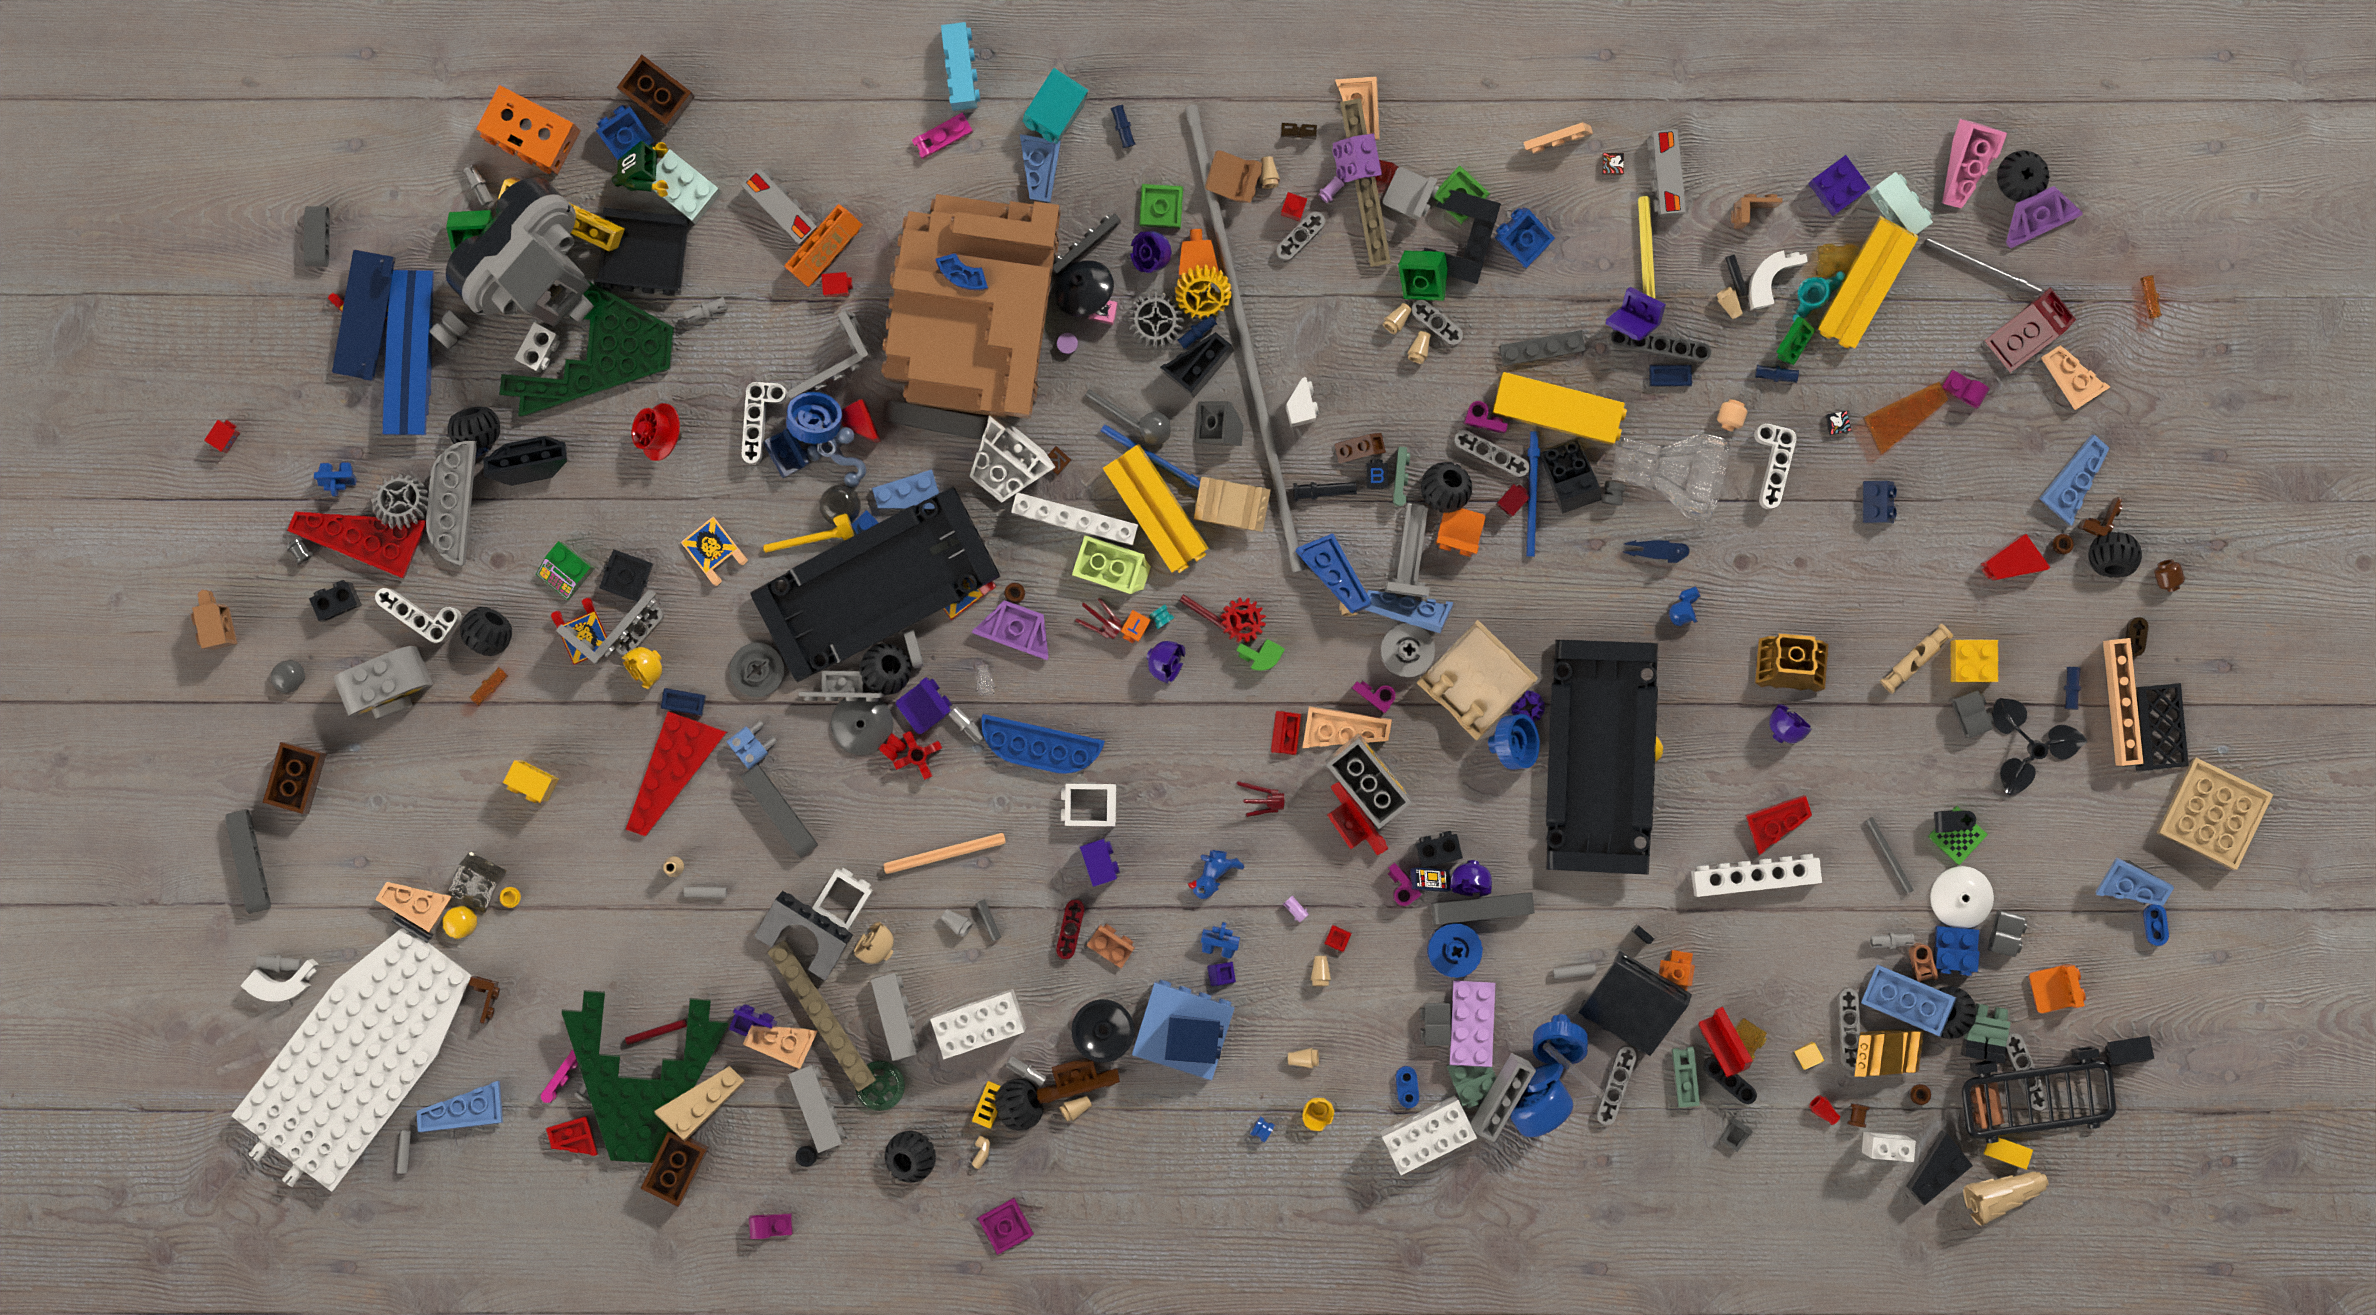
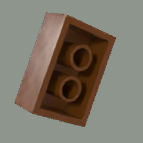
M642 54L617 86V89L669 129H671L695 97L689 89Z
M280 742L262 803L300 814H309L327 753L289 742Z
M671 1129L668 1131L641 1189L679 1207L683 1203L709 1147L690 1137L684 1142Z

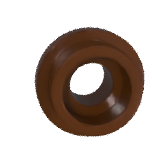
M2059 534L2053 539L2052 547L2056 553L2065 555L2072 551L2074 542L2069 535ZM2061 540L2066 543L2064 548L2059 546Z
M1010 583L1005 588V598L1011 603L1021 602L1025 597L1024 587L1019 583ZM1013 589H1017L1019 591V595L1017 597H1013L1011 595V591Z
M1917 1084L1911 1088L1910 1098L1915 1104L1924 1105L1931 1099V1091L1926 1085ZM1923 1091V1097L1918 1098L1917 1092Z

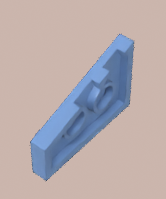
M1020 134L1029 198L1032 201L1051 204L1061 141L1055 144L1054 142H1048L1044 138Z
M932 470L872 488L879 509H906L939 493ZM932 503L925 505V509H935Z
M2116 857L2095 893L2099 896L2108 895L2118 899L2137 900V902L2163 906L2174 887Z

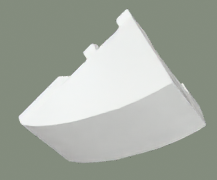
M989 415L988 424L982 436V442L969 477L1000 502H1003L1055 468L1044 450L1013 425Z

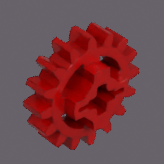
M1241 597L1237 599L1236 603L1233 600L1230 601V607L1225 606L1223 608L1226 613L1220 615L1222 619H1225L1220 623V626H1226L1223 633L1229 632V639L1231 640L1233 637H1236L1237 643L1242 639L1245 643H1248L1250 638L1254 641L1257 638L1256 634L1261 635L1263 632L1260 628L1266 626V623L1261 622L1266 617V615H1260L1263 608L1257 609L1255 607L1257 602L1255 601L1250 604L1249 598H1246L1244 602ZM1241 607H1242V608H1246V610H1241V611H1240L1238 608H1241ZM1242 617L1245 618L1244 624L1240 622ZM1246 630L1249 633H1240V631Z

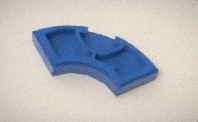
M956 253L935 259L940 271L953 284L968 290L988 289L982 267L972 268L964 265Z

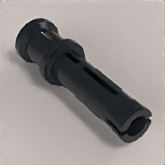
M1356 481L1330 484L1311 482L1310 484L1303 485L1293 483L1294 502H1297L1299 499L1311 498L1316 500L1318 497L1357 495Z

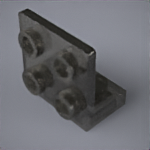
M469 852L458 866L448 895L485 913L496 886L505 877L507 870Z

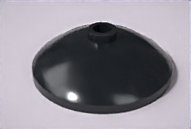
M1085 260L1074 263L1067 267L1057 278L1053 290L1054 300L1058 307L1070 316L1083 317L1091 315L1103 308L1111 298L1114 290V279L1109 269L1100 262Z
M1108 999L1094 1000L1084 1005L1075 1015L1071 1030L1072 1039L1077 1050L1087 1059L1101 1063L1111 1062L1123 1056L1130 1048L1134 1039V1023L1129 1012L1121 1004ZM1101 1026L1107 1028L1105 1034L1100 1033L1099 1028Z

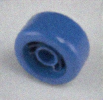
M1560 1080L1557 1082L1551 1081L1546 1084L1548 1088L1538 1092L1530 1093L1528 1090L1523 1092L1509 1116L1520 1134L1525 1137L1545 1135L1559 1127L1570 1116L1573 1110V1100Z

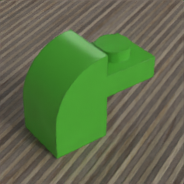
M1266 639L1259 653L1241 643L1236 651L1239 652L1238 657L1247 662L1250 659L1254 661L1251 669L1265 671L1276 665L1285 648Z

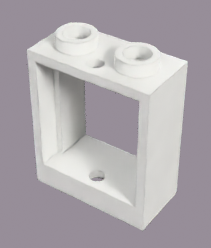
M1066 784L1065 788L1061 789V800H1065V809H1061V821H1065V826H1116V784ZM1071 789H1106L1107 821L1071 820Z
M842 868V870H835L812 909L821 915L827 916L832 922L849 931L874 890L870 889V883L863 879L857 881L852 877V872ZM838 877L864 892L847 922L820 907Z
M1863 1132L1862 1153L1873 1159L1914 1162L1916 1141L1906 1135Z

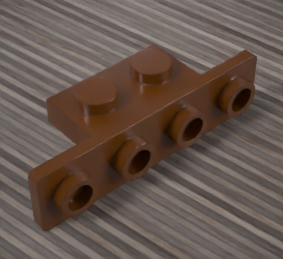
M1087 1058L1053 1066L1051 1068L1056 1085L1037 1089L1039 1104L1050 1103L1056 1099L1072 1097L1082 1092H1091L1105 1086H1113L1120 1082L1118 1069L1115 1068L1097 1073L1094 1062Z

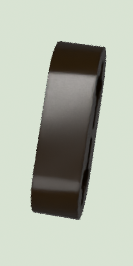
M2142 617L2132 618L2127 624L2125 639L2130 638L2131 644H2134L2135 638H2137L2136 645L2140 646V649L2136 650L2135 653H2133L2134 650L2132 649V657L2142 655L2146 649L2149 626L2148 622ZM2139 621V625H2142L2143 628L2138 630L2136 635L2137 630L2133 628V624H2137Z

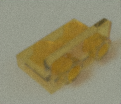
M1742 1018L1736 1027V1031L1752 1060H1754L1755 1051L1758 1047L1761 1048L1767 1040L1765 1037L1767 1032Z

